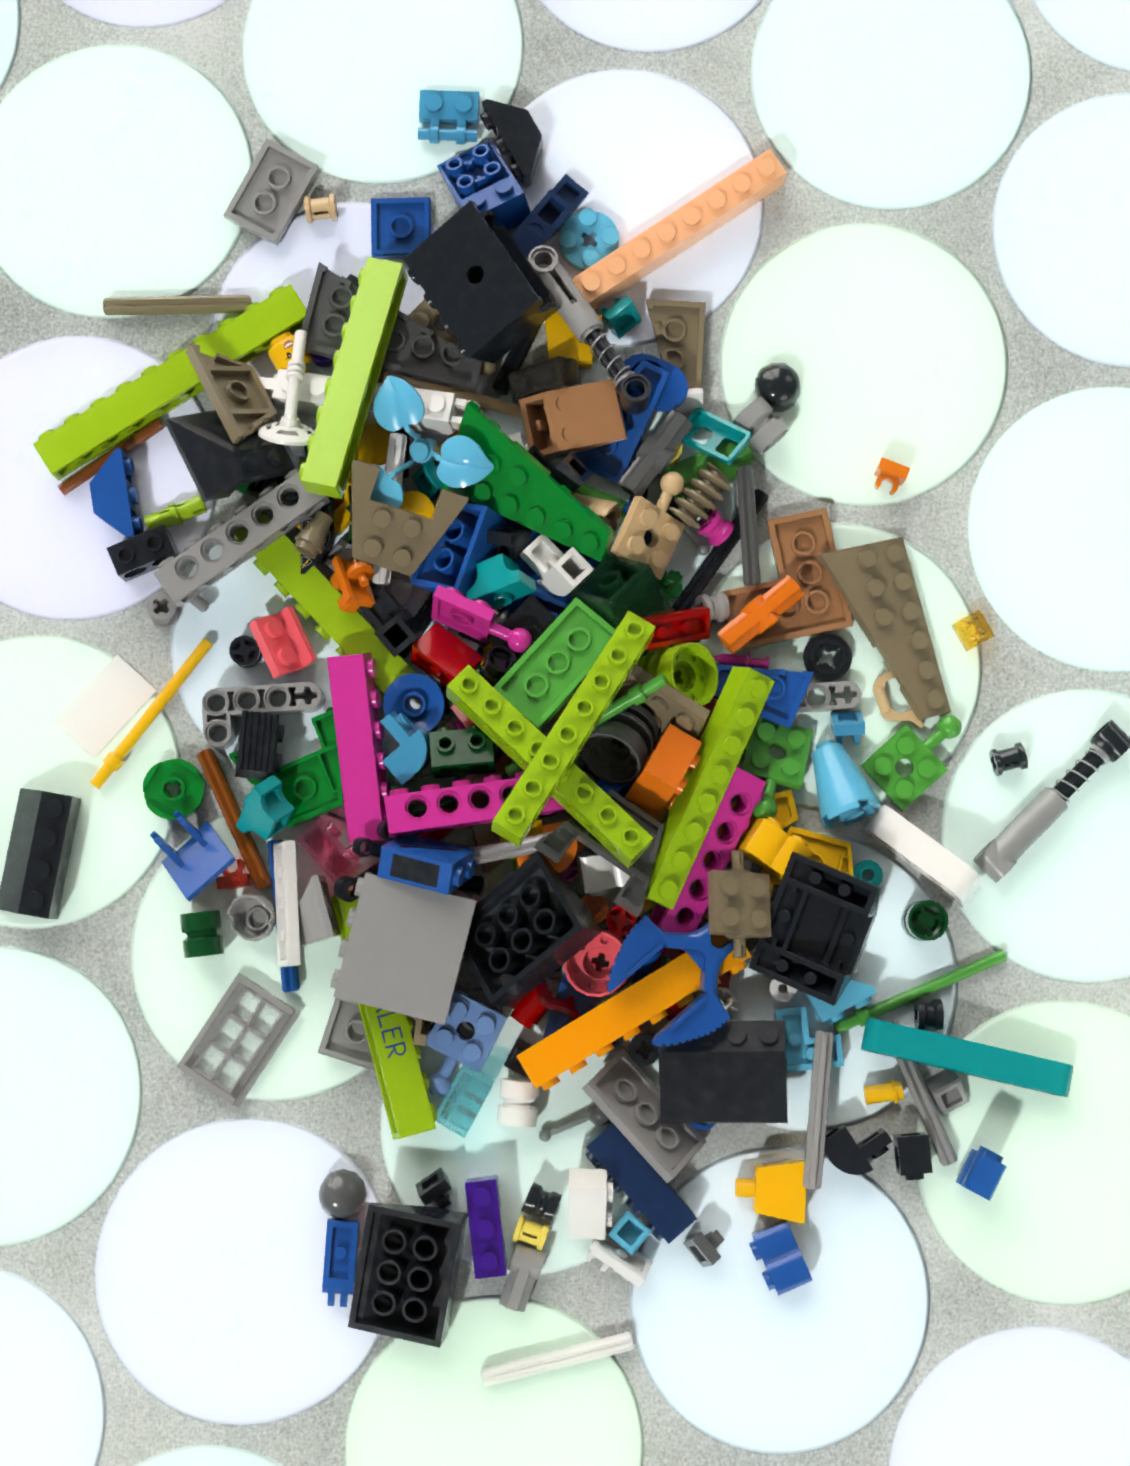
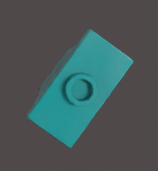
M501 553L476 564L477 579L474 585L466 591V596L473 601L482 600L488 603L492 609L504 607L516 599L536 592L535 580L520 571L516 562Z
M274 774L254 786L243 801L245 806L236 827L243 834L250 830L254 831L265 841L287 827L295 807L284 797L282 781Z

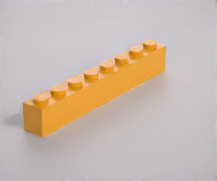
M713 935L711 937V943L716 948H720L730 940L723 935ZM746 948L747 958L744 959L733 958L732 951L721 964L718 977L728 971L733 976L748 967L745 960L752 957L748 949ZM685 952L518 1054L516 1058L534 1088L537 1089L542 1086L543 1090L546 1091L560 1082L558 1075L569 1069L570 1073L573 1074L587 1066L588 1064L585 1061L587 1057L596 1053L598 1058L613 1050V1041L620 1037H623L625 1041L642 1032L639 1026L644 1022L650 1020L653 1025L668 1016L666 1009L676 1003L678 1008H681L695 998L692 993L699 989L701 970Z

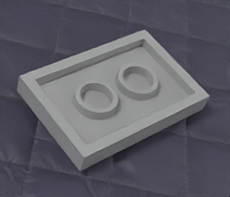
M266 138L224 212V218L278 246L304 196H306L319 173V165Z

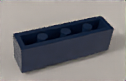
M612 1122L586 1143V1148L589 1150L585 1154L586 1157L597 1169L600 1166L607 1169L609 1174L607 1181L613 1182V1189L617 1193L621 1190L625 1192L630 1198L626 1202L627 1205L638 1217L643 1214L649 1220L650 1224L647 1227L652 1230L651 1233L658 1241L664 1238L670 1244L697 1220L695 1213L671 1185L662 1179Z

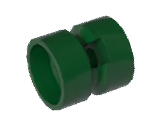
M931 900L916 901L909 904L901 917V924L905 933L910 938L918 941H930L941 937L947 930L949 923L948 914L944 907L938 902Z
M220 910L180 915L182 932L187 934V938L182 941L184 958L224 954L223 936L217 934V930L221 928Z

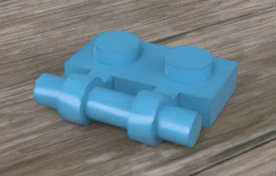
M420 90L419 123H430V128H418V140H429V143L439 144V141H456V144L465 145L466 142H477L478 130L466 129L467 125L479 124V92ZM440 124H457L456 129L440 128Z

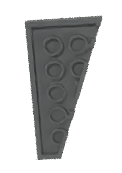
M320 262L317 267L301 330L307 332L305 352L333 359L335 351L340 350L342 327L345 322L349 321L351 314L350 301L352 296L357 294L358 287L354 286L345 277H340L331 272L327 266ZM398 311L381 371L475 393L482 361L465 357L457 345L452 342L448 343L435 335L434 331L425 326H420L410 320L409 316Z

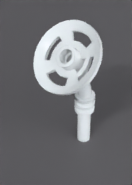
M304 330L295 331L292 359L288 361L286 380L288 381L284 416L281 417V421L263 425L258 429L259 437L272 443L305 446L308 445L309 436L315 433L313 428L299 423L300 419L297 417L300 384L304 382L306 369L304 355L307 332Z

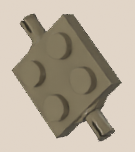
M733 850L731 851V870L708 871L709 935H723L733 939V958L744 959L747 958L746 939L752 937H771L770 874L752 873L745 870L744 851Z

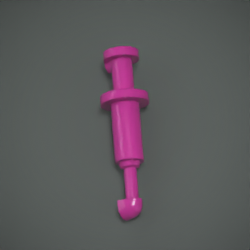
M746 652V656L726 653L713 656L715 661L723 665L769 668V656H766L764 659L750 658L751 652Z

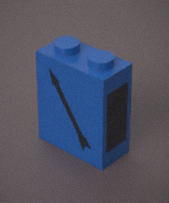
M416 834L398 836L381 847L377 877L449 895L474 876L476 870V861L473 860L475 849Z

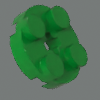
M171 759L155 764L147 772L143 781L144 798L148 808L155 815L167 820H177L173 815L177 810L188 818L201 807L205 798V779L194 765L182 759ZM178 781L181 784L179 788L182 792L180 795H174L173 798H170L168 796L170 791L167 789V785L169 783L174 785Z

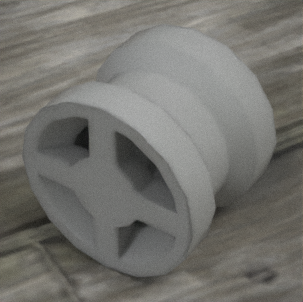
M716 592L710 597L703 594L695 598L694 608H710V624L713 620L720 623L729 619L730 605L725 593Z

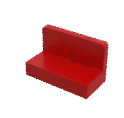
M435 623L412 645L411 662L446 688L468 665L475 669L482 662V656L444 627Z

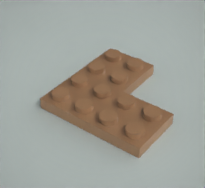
M827 508L767 520V530L779 579L759 583L756 586H745L721 591L727 596L730 605V615L726 623L728 624L731 620L735 619L741 614L740 611L760 594L763 596L787 575L796 581L805 595L799 602L780 615L781 618L763 634H757L738 651L852 627L853 621L847 600L840 589L837 590L831 581L833 578L825 565L822 566L817 559V556L822 553L836 551Z

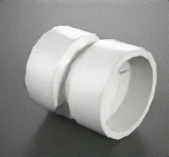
M501 1078L499 1097L504 1101L498 1105L496 1123L517 1127H536L538 1108L533 1105V1102L539 1100L540 1087L535 1089L530 1080Z

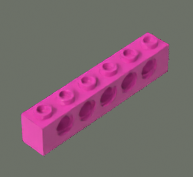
M736 767L673 910L655 905L649 919L659 928L668 932L678 933L694 932L697 930L702 917L709 911L708 871L726 869L728 862L731 860V851L737 850V843L742 833L749 827L750 816L755 805L763 797L765 781ZM736 795L737 803L731 808V800ZM723 823L724 830L722 834L718 836V828ZM710 852V860L704 864V857ZM697 880V887L691 892V884ZM684 908L683 917L677 921L678 912Z
M524 771L515 773V778L502 780V775L484 777L482 783L471 784V780L466 779L452 782V787L440 788L439 784H429L421 786V791L409 793L408 788L390 790V795L384 796L389 837L492 823L505 802L502 793L507 789H513ZM482 793L487 796L489 804L485 808H476L471 802L472 796ZM551 797L540 816L566 813L567 811ZM444 798H453L457 802L458 808L452 813L444 812L440 808V802ZM414 802H421L426 806L427 811L421 817H414L408 811L409 806Z

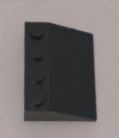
M537 852L476 905L464 957L490 1004L512 1008L602 931L583 901L542 853Z
M785 1020L726 1021L725 1024H721L722 1027L716 1028L715 1032L711 1031L709 1035L705 1034L704 1037L692 1038V1041L686 1040L682 1044L679 1042L675 1046L673 1044H670V1046H665V1044H662V1047L658 1046L661 1123H788L787 1030ZM670 1021L659 1022V1031Z
M369 1203L348 1327L440 1348L448 1335L468 1213L440 1207Z

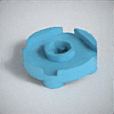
M584 209L580 213L574 214L565 222L561 229L560 247L563 258L576 270L584 271L618 249L619 232L616 225L609 217L592 209ZM586 235L595 236V243L597 245L595 247L592 245L584 247L583 237Z

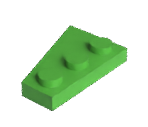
M725 441L717 449V452L728 457L737 445L730 441ZM748 445L730 466L698 452L667 467L661 474V477L670 471L678 472L684 479V488L693 490L689 483L692 478L700 480L697 473L700 469L708 471L705 463L709 462L727 477L729 484H731L737 478V468L739 466H749L755 458ZM682 492L673 496L674 498L680 497L685 499Z

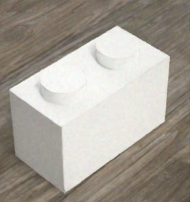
M569 1168L568 1239L605 1240L606 1227H612V1207H606L607 1202H613V1182H607V1169Z

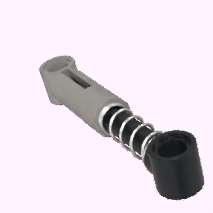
M548 245L534 247L528 255V260L550 290L548 295L549 301L551 303H559L561 308L557 312L579 343H584L591 347L590 352L598 357V364L606 368V375L613 378L615 390L620 396L621 408L631 415H638L646 411L649 407L651 396V383L649 379L644 375L634 373V371L629 369L630 365L626 366L622 361V355H618L613 348L615 344H610L606 338L607 333H602L604 328L603 322L558 261L556 250ZM547 264L549 267L540 268L538 265ZM632 391L640 392L642 395L639 397H632L629 395V393Z
M1113 720L1108 721L1090 739L1091 746H1089L1088 750H1085V756L1082 759L1076 760L1075 766L1072 769H1067L1066 775L1062 779H1057L1056 785L1053 788L1045 787L995 839L989 842L975 856L973 861L995 883L1014 867L1024 852L1068 809L1066 801L1070 802L1069 798L1076 791L1080 792L1079 788L1085 781L1089 782L1088 778L1095 771L1099 772L1098 768L1101 765L1107 764L1109 761L1115 762L1130 748V737Z

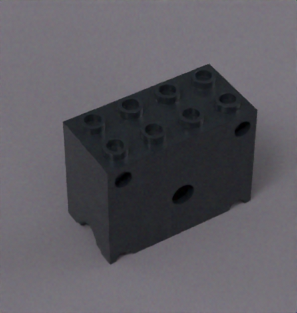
M469 201L403 260L409 268L407 270L409 277L414 283L421 285L425 291L423 296L426 302L433 309H437L442 316L440 322L449 333H453L459 341L457 347L460 352L467 358L470 357L478 361L494 364L559 310L561 306L557 302L550 303L548 301L550 290L507 228L503 225L500 227L496 226L495 218L497 214L495 211L489 209L480 213L477 204Z

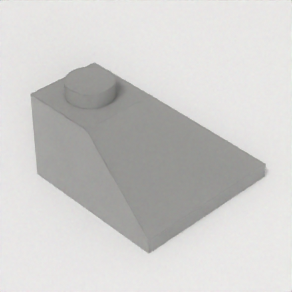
M314 875L311 877L298 905L299 937L302 946L340 936L330 900L331 895L326 876Z

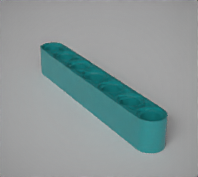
M866 1018L861 1050L1043 1093L1069 1097L1074 1066L872 1018Z

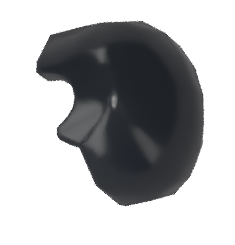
M771 363L762 367L757 373L754 384L757 398L762 396L773 408V412H784L795 405L800 395V380L793 368L786 363Z

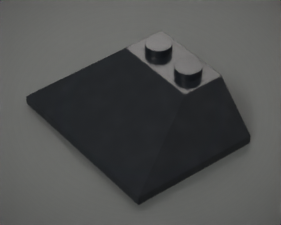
M216 410L167 418L164 421L204 502L230 497L241 484L275 478L277 484L280 485L285 481L284 477L290 471L300 468L289 445L266 441L259 437L258 430L238 444H233ZM275 417L269 423L277 422Z
M792 851L770 909L771 937L759 938L748 968L833 1006L836 1005L855 973L874 924L881 887Z

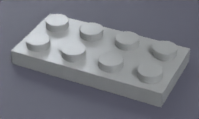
M623 1048L582 1087L584 1092L666 1183L674 1179L707 1142L690 1123H661L660 1089Z

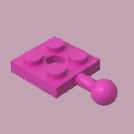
M440 585L437 586L433 594L431 619L486 644L491 635L507 641L508 646L514 652L522 653L531 647L532 636L530 632L524 628L511 630L494 622L496 610H493L488 603L482 600L473 601L464 597L459 590L453 587L444 588Z

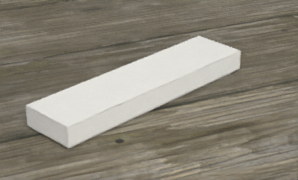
M284 840L273 845L278 966L291 967L301 965L295 840Z

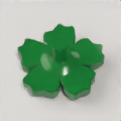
M665 570L661 580L654 579L655 581L648 582L647 590L653 596L658 594V603L666 604L672 601V596L678 598L682 593L683 585L679 584L683 576L680 574V571L670 570L667 576V571Z

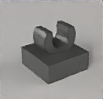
M715 1230L714 1232L710 1231L705 1236L702 1232L692 1234L683 1244L702 1267L714 1265L721 1258V1255L715 1248L725 1239Z

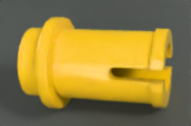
M894 1078L890 1079L888 1083L863 1085L866 1106L894 1101L897 1104L898 1100L904 1099L901 1081H895Z

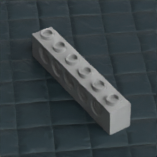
M296 468L284 477L285 481L277 487L272 485L263 490L259 495L260 499L253 504L246 503L240 506L234 512L235 516L227 522L220 521L209 529L210 534L199 540L197 538L184 546V552L176 558L171 556L163 560L158 565L159 569L153 574L174 604L182 607L331 502L329 498L323 495L308 493L299 479L300 468ZM290 493H298V502L293 506H286L284 503L285 497ZM266 510L273 511L271 522L261 524L259 521L261 513ZM240 528H247V538L244 541L236 542L234 539L235 532ZM217 545L222 546V555L218 559L211 560L209 557L211 548ZM190 563H196V574L189 578L185 577V567Z

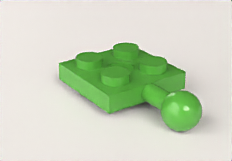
M954 715L942 716L937 723V730L924 742L906 724L863 762L860 767L891 801L903 811L948 770L931 751L945 738L953 739L957 737L962 729L961 721ZM900 759H906L912 764V772L907 777L898 775L895 770V765Z
M758 718L747 743L742 770L766 782L763 789V797L753 810L756 818L767 819L768 817L774 818L778 809L776 802L773 800L776 785L801 789L813 730L792 725L789 730L763 718ZM774 746L783 749L785 757L774 759L769 754V749Z

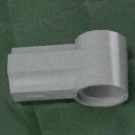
M519 1243L516 1244L508 1267L510 1272L504 1284L499 1304L514 1311L525 1312L534 1282L539 1278L547 1253Z

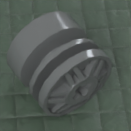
M634 704L595 728L580 751L582 762L594 775L608 782L623 784L633 781L641 772L647 756L651 753L652 748L657 742L659 736L658 724L649 711L641 705L636 706Z

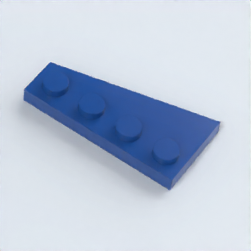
M642 360L634 373L644 375L649 379L651 383L650 404L646 411L638 415H631L622 409L628 439L574 454L590 471L617 484L630 467L672 372L646 360ZM632 391L629 393V395L632 397H639L642 395L640 392Z

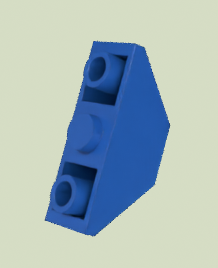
M118 448L113 451L89 485L93 513L129 539L143 533V523L141 516L136 515L135 504H139L137 487L132 486L131 475L135 474L134 462L132 457H128L122 448Z

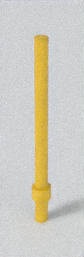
M205 638L201 640L114 752L110 751L103 759V766L90 781L93 786L100 789L114 770L118 772L125 763L123 761L125 756L212 648V643Z

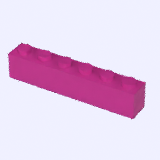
M371 652L327 657L348 842H353L358 837L382 840L377 834V826L380 822L387 820L384 796H389V791L392 789L390 783L386 782L385 770L387 767L382 762L387 757V753L382 748L385 728L380 722L381 720H379L378 708L381 707V695L375 687L374 677H377L378 674L377 663L375 659H372ZM388 826L385 828V835L389 834Z

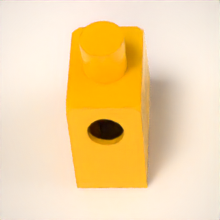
M555 312L545 320L549 367L561 368V383L577 384L579 369H591L595 355L591 354V347L589 345L579 343L559 313Z
M795 1159L755 1164L753 1179L735 1178V1197L752 1198V1210L755 1213L792 1222L805 1223L806 1188L803 1187L805 1160Z

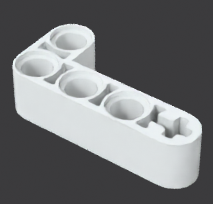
M886 805L879 809L864 828L871 837L939 886L941 892L947 898L962 908L982 884L980 875L972 867Z

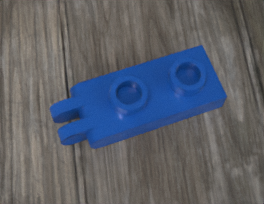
M327 1220L322 1293H328L327 1306H334L335 1295L341 1294L340 1307H347L348 1295H353L356 1279L359 1220Z

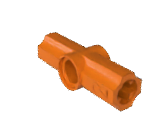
M787 575L763 596L760 594L740 611L741 614L721 628L716 635L726 649L734 654L757 634L761 635L781 618L780 615L799 602L805 594L796 581Z

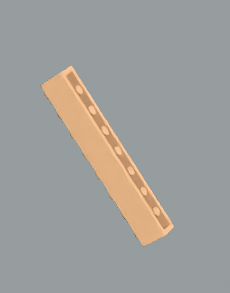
M768 149L572 278L573 282L593 310H596L784 186L787 175L786 170L772 150Z

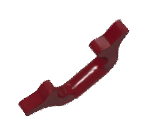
M546 980L535 988L538 1000L545 1008L560 1011L566 1014L572 1021L580 1017V1013L574 1006L575 999L573 996H569L564 1000L556 999L550 993Z

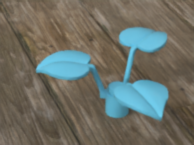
M393 375L385 378L374 400L373 412L375 419L381 427L388 431L395 432L404 427L405 431L414 438V441L409 447V454L411 456L409 461L389 474L381 466H378L380 470L370 497L371 499L400 508L403 503L404 492L401 484L393 480V478L416 463H426L432 460L439 461L440 463L437 468L438 478L444 484L453 488H462L476 484L493 471L494 464L488 459L482 448L470 437L463 435L453 436L442 444L441 451L439 452V445L434 439L429 437L422 438L420 433L412 430L409 425L418 424L424 418L425 408L421 396L405 380Z

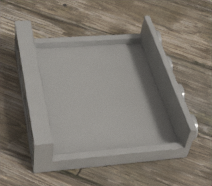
M366 872L364 878L358 877L354 895L359 896L356 909L350 908L346 926L351 927L349 938H343L340 945L338 957L343 958L341 969H335L332 976L330 988L335 989L333 997L445 1025L477 899L454 894L446 895L377 877V875L371 872Z

